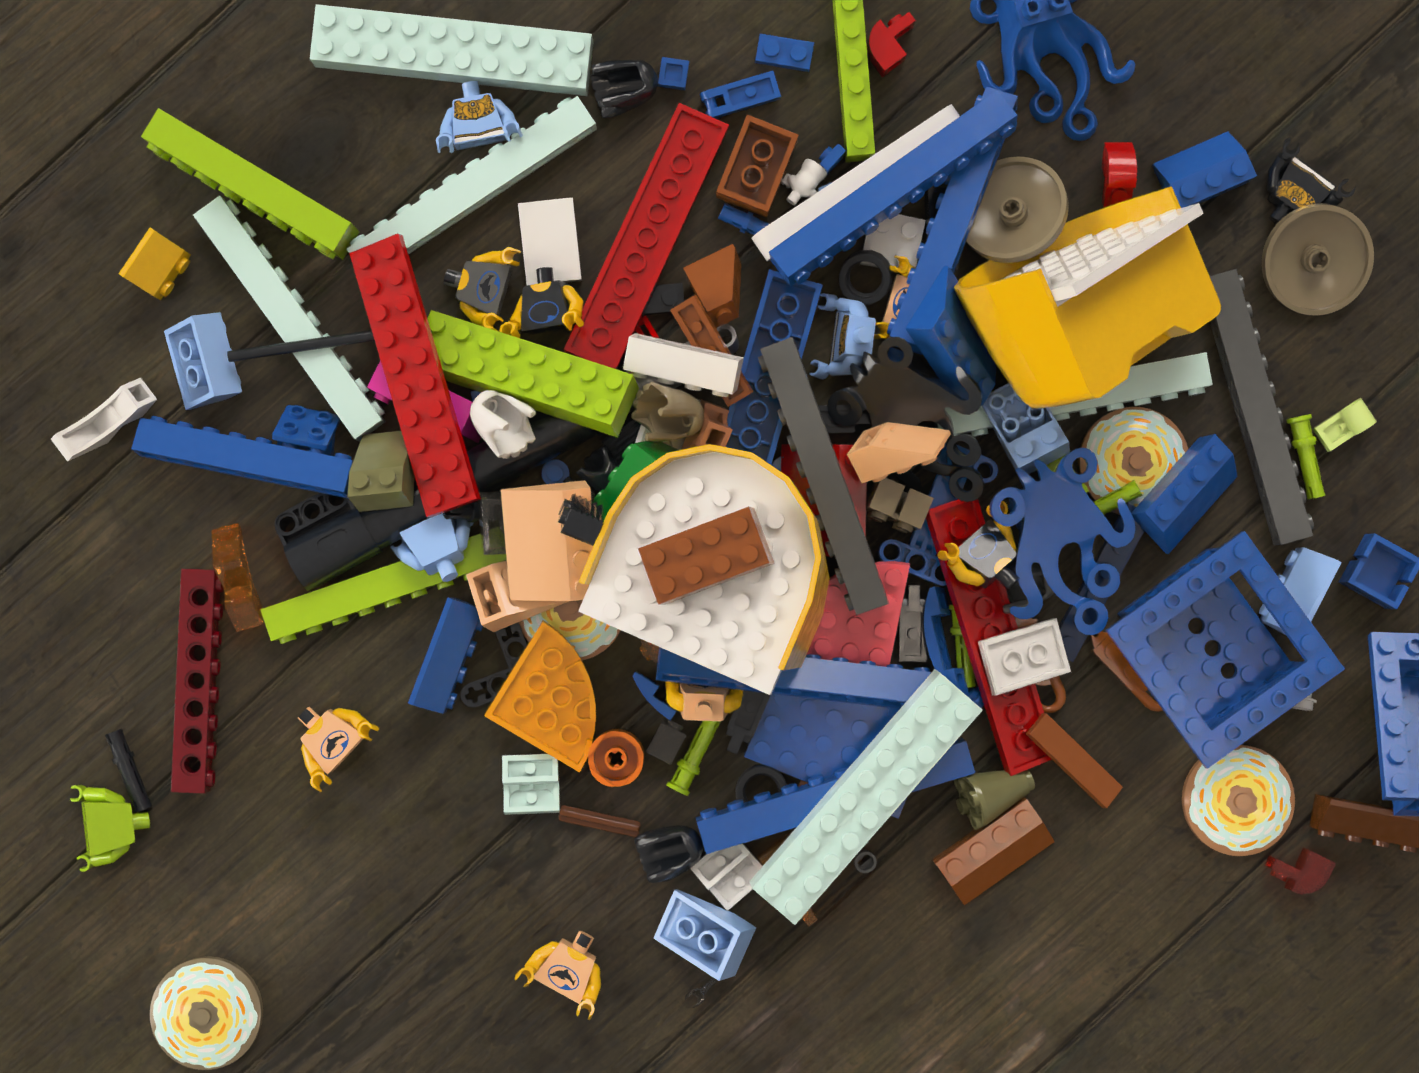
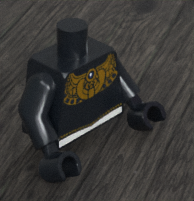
M1287 138L1283 142V153L1277 155L1268 169L1267 190L1270 194L1267 200L1276 206L1269 219L1274 224H1277L1290 212L1311 204L1322 203L1337 206L1343 201L1342 197L1352 196L1356 187L1350 192L1344 191L1342 185L1349 180L1344 179L1339 184L1338 191H1335L1336 185L1296 157L1300 151V143L1297 144L1294 150L1286 148L1291 141L1290 138Z

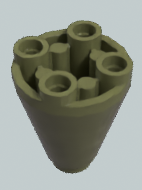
M1005 770L979 772L954 779V784L960 797L956 800L958 810L962 815L967 814L975 830L990 824L1035 789V782L1029 770L1010 776Z

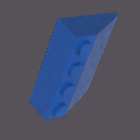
M944 266L905 329L938 378L959 396L969 400L968 392L958 381L956 375V367L960 366L979 384L982 392L981 406H983L995 386L996 364L971 324L954 290V286L958 282L957 278L949 266Z

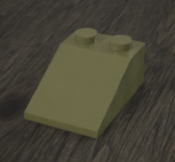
M401 431L362 436L349 471L347 496L359 512L413 506L415 476Z

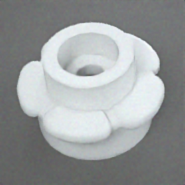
M1311 693L1292 708L1313 711V704L1317 703V701L1311 698Z

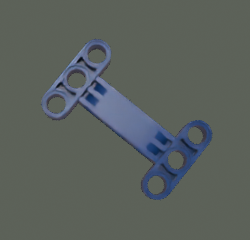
M945 443V447L940 450L935 461L946 465H953L947 455ZM957 445L962 453L969 454L970 450ZM981 455L975 464L968 467L977 470L979 464L988 465L990 475L986 479L983 478L985 484L995 479L998 468L992 459ZM936 474L928 496L934 498L930 508L957 499L949 489L950 476ZM966 477L958 479V484L962 489L968 479ZM926 518L922 528L912 532L908 545L893 539L886 540L879 545L877 555L880 561L909 563L911 556L919 555L923 559L922 568L916 571L910 567L908 574L935 585H947L945 580L939 581L935 577V569L940 566L938 557L935 556L937 552ZM888 544L894 545L898 551L896 558L893 560H888L883 553L885 546Z

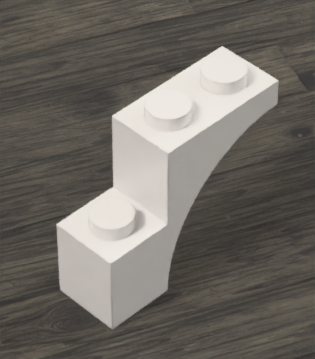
M138 378L120 386L98 408L68 428L56 433L51 440L65 459L70 461L107 444L123 425L143 417L156 402L157 398L144 381Z

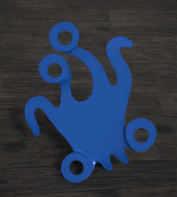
M971 0L970 11L973 18L984 24H992L998 21L1001 30L1004 82L1001 86L996 85L985 63L979 60L976 66L984 89L987 86L1014 94L1017 89V71L1024 70L1035 79L1040 88L1030 100V113L1035 120L1041 123L1053 122L1063 112V99L1057 86L1043 72L1040 61L1045 55L1056 53L1069 62L1074 70L1077 81L1074 101L1062 121L1063 131L1069 138L1076 141L1089 139L1095 133L1098 124L1095 114L1084 106L1090 90V73L1081 47L1084 43L1090 44L1097 56L1103 77L1106 81L1113 84L1127 81L1134 73L1135 62L1129 60L1122 69L1117 70L1115 68L1111 49L1105 37L1093 25L1073 13L1070 3L1077 0H993L996 4V11L992 14L982 12L981 2L983 0ZM1043 95L1052 97L1054 101V106L1050 111H1043L1038 105V100ZM1076 114H1083L1088 119V125L1083 130L1076 129L1072 123V119Z
M1082 447L1065 455L1055 472H1052L1044 462L1036 459L1034 462L1038 473V481H1035L1021 468H1017L1015 471L1023 486V490L1015 487L1000 490L992 498L989 510L992 518L997 523L1008 527L1016 524L1019 530L1015 570L1016 575L1020 578L1018 583L1027 597L1028 605L1026 607L1012 606L1010 613L1019 619H1029L1040 612L1043 606V598L1031 571V565L1039 563L1043 575L1053 592L1062 601L1076 607L1074 622L1077 629L1085 635H1095L1106 626L1108 611L1101 602L1079 596L1066 587L1058 567V557L1061 548L1072 542L1078 544L1080 548V570L1085 585L1096 597H1109L1118 590L1120 576L1114 566L1105 563L1098 564L1094 561L1092 553L1094 539L1100 534L1113 547L1126 546L1134 538L1135 521L1126 502L1122 498L1118 499V511L1123 523L1122 532L1118 533L1089 498L1082 487V483L1089 481L1097 471L1098 461L1090 449ZM1079 457L1083 458L1087 464L1086 471L1082 474H1076L1072 468L1073 461ZM1007 497L1010 505H1008L1010 514H1004L1000 508L1001 501ZM1105 570L1108 573L1109 581L1106 586L1100 587L1095 583L1094 578L1098 571ZM1087 608H1093L1097 615L1096 621L1093 624H1085L1082 618L1083 612Z

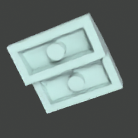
M549 754L502 756L505 815L560 812L558 759Z

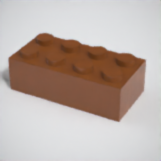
M749 506L638 548L658 605H666L775 564L755 508Z

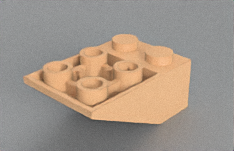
M886 422L864 430L847 456L862 483L871 480L879 482L885 479L888 474L894 472L902 474L910 470L914 465L921 463L924 466L934 462L940 450L945 447V442L951 433L949 430Z
M507 561L494 563L466 574L481 625L492 632L569 602L510 600Z

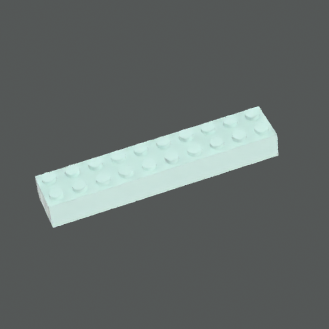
M316 4L310 60L317 68L458 83L478 81V85L588 96L593 38L590 33Z
M934 669L750 880L752 889L796 925L982 712V709L944 675Z

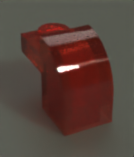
M1303 848L1294 867L1272 856H1268L1264 865L1272 869L1270 875L1286 882L1284 888L1299 894H1309L1319 890L1326 884L1336 863Z

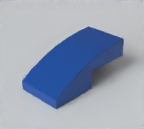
M636 671L633 678L643 696L659 713L671 720L677 710L671 708L666 702L654 695L660 685Z

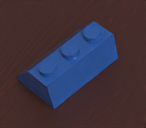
M1228 131L1152 164L1162 189L1172 186L1181 208L1205 202L1244 185L1257 176L1246 150Z

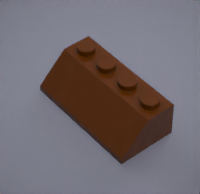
M1315 794L1309 827L1318 829V835L1334 838L1335 833L1345 834V840L1362 843L1363 838L1372 839V845L1389 848L1390 843L1399 844L1400 850L1417 853V848H1419V816H1394L1393 808Z

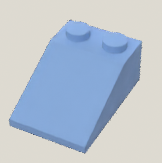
M676 889L671 896L654 939L713 978L721 981L736 975L756 927L730 911Z

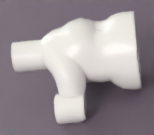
M805 159L800 171L796 175L786 174L781 184H785L787 188H792V192L786 200L795 206L801 197H807L808 199L816 194L815 188L827 176L825 169L817 162Z

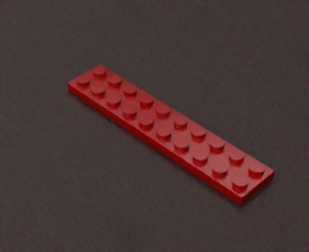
M681 103L678 104L583 307L581 319L584 325L578 327L575 324L564 352L618 369L627 349L629 336L633 335L726 136L729 124Z
M397 233L349 254L426 517H434L478 501L481 498L403 235Z
M955 499L929 508L926 516L937 556L939 551H946L948 553L945 543H955L959 547L985 524L978 499L969 502ZM939 559L1004 770L1010 776H1013L1052 760L1026 735L1040 715L1044 713L1035 683L1000 695H992L980 653L978 641L1018 629L1014 615L1011 613L1004 614L1002 605L1010 604L1006 588L998 580H995L986 589L981 586L960 582L947 565L948 560L943 561Z

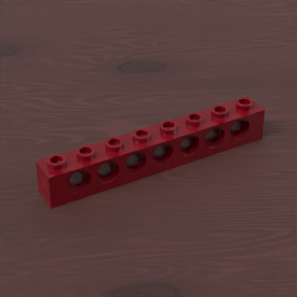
M181 569L171 792L207 793L215 785L216 774L215 770H212V759H215L217 754V744L213 742V731H217L218 715H214L215 703L219 701V687L215 686L216 676H219L221 669L220 659H217V648H220L222 643V633L218 631V620H222L223 605L219 604L220 592L224 591V576H221V570ZM202 589L208 594V601L204 605L197 601V594ZM200 617L204 618L207 622V628L203 633L196 629V621ZM198 645L203 646L206 651L203 660H198L195 657L194 651ZM196 673H200L204 677V685L201 688L196 687L193 683V677ZM195 701H199L203 705V712L200 716L195 715L192 711V704ZM194 728L198 729L202 734L199 744L191 739V731ZM192 756L200 760L201 766L198 771L192 770L189 765Z

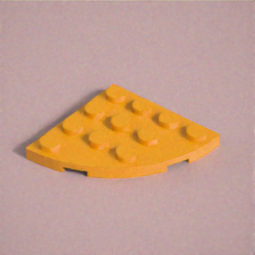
M542 620L484 716L580 773L587 760L595 732L596 703L594 691L586 667L574 647L554 627Z

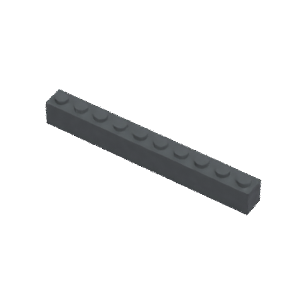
M1236 269L1210 276L1220 300L1221 311L1218 316L1209 322L1273 544L1282 545L1313 536L1314 522L1311 515L1307 514L1305 509L1306 495L1304 489L1298 485L1296 478L1299 475L1296 462L1291 460L1290 439L1287 434L1283 433L1281 426L1283 415L1280 408H1276L1273 398L1276 396L1274 384L1272 381H1268L1266 374L1268 363L1265 355L1260 353L1258 346L1260 344V335L1257 328H1253L1250 317L1253 316L1250 303L1245 301L1243 277L1238 275Z
M791 337L761 348L762 356H759L758 360L763 373L768 371L772 382L767 383L772 398H778L781 409H778L777 412L782 425L787 424L791 435L787 436L791 451L798 452L800 461L796 465L801 478L807 477L810 488L806 489V493L811 505L816 504L820 513L815 516L820 531L826 530L829 541L825 542L830 558L835 557L839 567L834 570L839 584L845 583L848 594L844 595L848 609L849 611L855 610L856 615L887 605L889 600L795 340Z

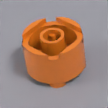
M612 729L599 735L592 743L588 752V765L591 774L598 782L609 787H620L630 784L638 777L644 764L645 752L641 742L634 734L622 729ZM619 751L622 753L621 759L624 762L622 764L616 762L614 765L610 762L612 756L609 753L616 754Z

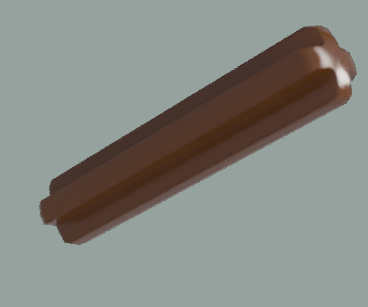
M562 805L559 812V821L630 837H637L640 830V822L566 805Z

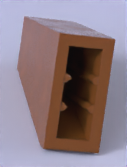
M733 244L683 268L693 292L697 295L716 328L739 317L741 262Z

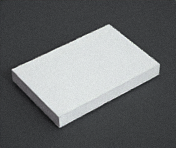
M573 197L518 203L527 286L538 284L536 269L542 267L553 268L554 281H582Z
M1051 618L978 641L990 690L994 696L1071 672L1057 618Z

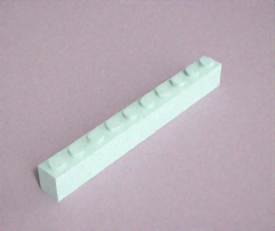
M578 96L573 99L571 97L564 99L557 105V110L551 114H548V112L541 114L534 120L535 124L530 128H521L522 137L518 133H513L510 142L504 145L502 143L496 144L488 151L489 155L481 160L476 158L470 161L465 166V171L459 175L456 173L449 175L442 181V186L436 190L431 188L419 196L420 200L412 206L410 204L404 205L397 210V216L391 220L384 219L378 222L373 227V232L366 236L362 234L354 238L350 242L351 246L347 248V251L351 253L398 233L403 235L407 252L410 254L597 130L595 121Z
M218 196L193 214L285 343L330 336L328 333L323 335L317 326L321 324L312 311L308 313L301 305L305 302L295 288L290 290L285 282L288 280V277L279 266L274 268L269 261L272 258L271 253L264 244L259 246L253 239L257 234L247 221L245 223L240 221L237 215L241 212L231 199L226 201L221 196ZM335 347L293 353L355 440L360 441L363 435L370 434L386 422L382 417L385 414L383 408L376 400L370 401L365 394L369 389L360 377L355 380L350 373L353 367L344 355L339 358L334 351Z
M1207 353L1131 366L1128 379L1102 397L1058 407H1049L1056 421L1069 419V413L1080 412V416L1096 414V408L1106 406L1107 411L1124 408L1123 403L1134 401L1135 406L1151 403L1150 398L1161 396V400L1166 401L1178 398L1177 393L1188 391L1189 396L1205 393V388L1213 385ZM980 406L978 411L970 415H963L949 407L945 408L953 422L954 436L971 432L973 437L988 434V429L993 428L982 406ZM934 422L936 429H943L938 423Z

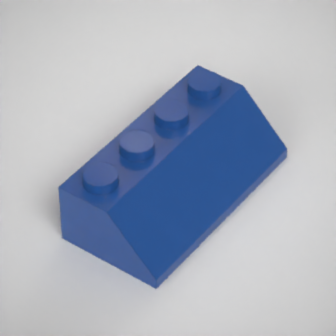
M1216 434L1199 437L1131 512L1134 520L1166 554H1169L1237 478L1233 453Z
M454 597L447 598L408 704L442 714L446 713L447 709H453L458 694L454 693L457 682L462 684L465 678L467 668L463 666L467 656L472 658L476 649L477 642L473 641L477 630L481 632L483 629L476 605Z

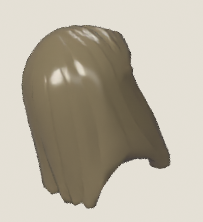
M654 382L644 385L642 387L643 390L637 392V399L633 402L636 411L632 412L631 417L651 432L646 433L645 441L656 443L677 440L692 436L701 429L704 410L701 403L692 395Z

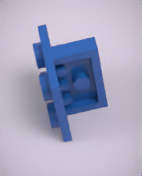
M287 405L272 433V439L277 440V445L282 446L283 442L297 445L300 450L308 451L309 448H316L325 451V455L333 456L335 431L340 423V418L337 414H332L328 411H317L298 405Z

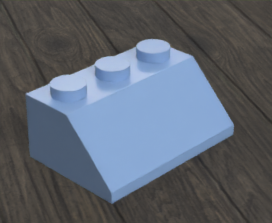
M220 312L192 315L164 331L185 410L223 401L242 392L241 380L237 374L235 363L228 361L227 351H232L228 342L226 326Z
M1301 547L1296 548L1295 551H1290L1284 563L1287 567L1284 573L1278 575V577L1308 619L1312 621L1342 562ZM1262 604L1259 611L1261 622L1286 635L1265 605Z

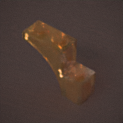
M239 523L212 530L213 568L225 590V610L237 632L263 625V616L260 610L263 607L250 574Z

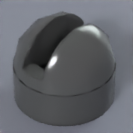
M861 849L853 858L854 866L861 873H869L876 867V857L869 850ZM867 854L868 856L858 864V861Z

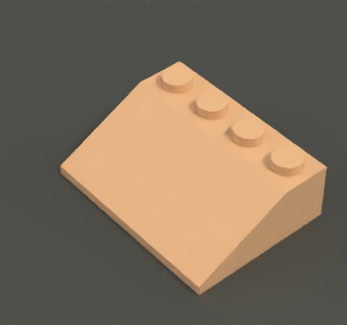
M585 480L501 489L510 600L577 601L584 599L589 584H582L579 580L593 546L562 534L561 524L558 523L560 516L558 513L564 499L570 500L572 494L576 493L577 497L581 496L582 499L587 498V501L591 500V489Z

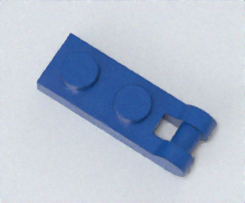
M774 71L712 88L699 94L702 103H705L707 108L705 114L715 119L781 99ZM723 97L725 105L717 107L715 99Z

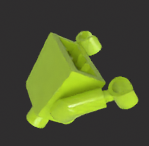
M83 785L71 787V789H78L80 792L78 798H70L72 802H81L87 849L86 853L77 857V860L83 858L87 861V866L80 868V871L85 872L94 866L114 863L129 851L130 844L135 843L134 830L150 828L148 811L132 814L131 803L125 802L122 795L106 788H87Z

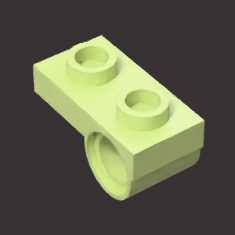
M1359 398L1312 430L1326 451L1329 452L1354 435L1365 431L1377 421L1362 398Z

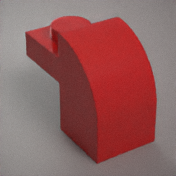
M910 12L903 17L901 14L893 17L887 23L888 28L880 19L871 30L867 52L871 63L882 77L905 61L907 54L896 40L914 27L916 20Z
M1104 142L1102 170L1105 180L1102 204L1103 207H1108L1132 199L1133 188H1136L1137 160L1132 142Z

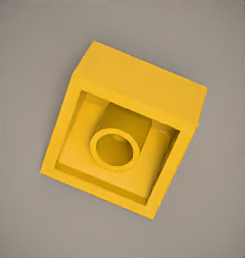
M149 228L119 272V275L161 300L163 296H168L174 288L173 281L179 273L182 274L187 269L190 263L188 259L191 254L152 228Z

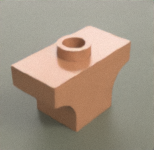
M701 399L700 403L704 410L703 425L696 434L685 438L681 450L708 444L726 447L733 429L727 424L729 410Z

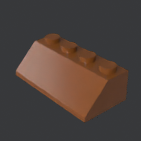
M1023 798L990 824L977 830L974 829L932 860L963 905H966L1055 841L1026 798Z

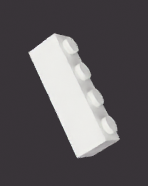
M635 333L629 336L623 370L631 371V374L637 378H647V375L658 377L657 381L660 383L672 385L675 381L684 383V387L690 390L701 391V388L712 390L713 395L728 397L729 394H733L738 389L744 357Z

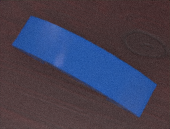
M941 587L929 588L924 611V631L929 656L934 668L966 696H969L963 668H952L940 617L950 615L945 589Z

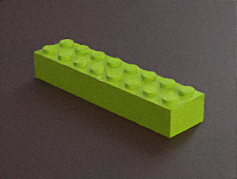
M159 108L141 136L148 142L146 147L167 162L172 158L170 162L191 176L193 172H196L194 176L214 190L219 186L218 190L238 204L243 200L242 205L247 207L248 210L261 218L266 214L267 220L285 232L290 228V233L295 238L308 246L312 242L315 243L314 248L332 260L335 256L343 260L348 252L347 248L351 246L350 242L359 234L357 228L348 220Z
M430 311L427 319L446 381L481 393L487 390H494L522 401L536 411L618 438L639 390L633 374L443 313Z

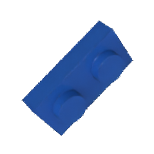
M760 34L755 63L809 72L814 42Z

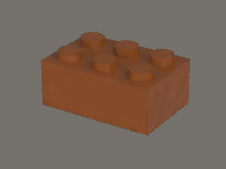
M747 115L716 191V198L767 218L799 135Z

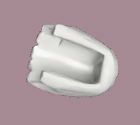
M494 390L483 391L471 404L470 417L473 425L498 458L508 459L510 455L513 458L520 455V452L527 450L528 443L535 441L528 417L532 418L536 411L528 404Z

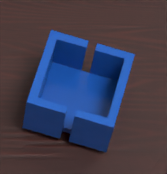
M1375 533L1365 534L1353 555L1358 559L1349 562L1339 583L1385 609H1398L1409 587L1406 585H1396L1397 581L1401 583L1413 582L1419 571V558Z

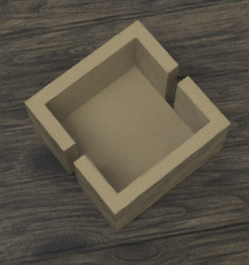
M885 478L879 482H873L866 498V512H868L866 517L879 523L888 520L893 523V529L905 534L908 532L912 533V531L922 528L934 498L911 488L906 493L903 491L904 485Z

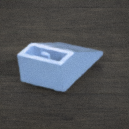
M1009 383L989 394L982 407L1015 470L1021 468L1030 474L1037 470L1034 462L1036 459L1047 465L1070 453L1069 441L1049 408H1031L1019 398Z

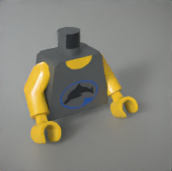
M507 247L504 251H491L475 256L472 261L465 262L462 272L447 269L443 284L458 288L455 298L460 302L461 311L472 323L498 331L494 328V324L499 320L501 322L504 321L499 316L513 271L511 266L505 264L519 266L520 262L514 261L513 256L516 253H521L520 250Z

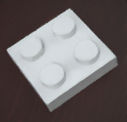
M899 214L892 219L887 218L879 224L876 231L866 235L863 250H873L881 253L891 266L896 267L899 266V261L894 256H904L916 268L918 260L916 255L921 244L926 220ZM868 261L860 262L861 265L878 268L874 263Z

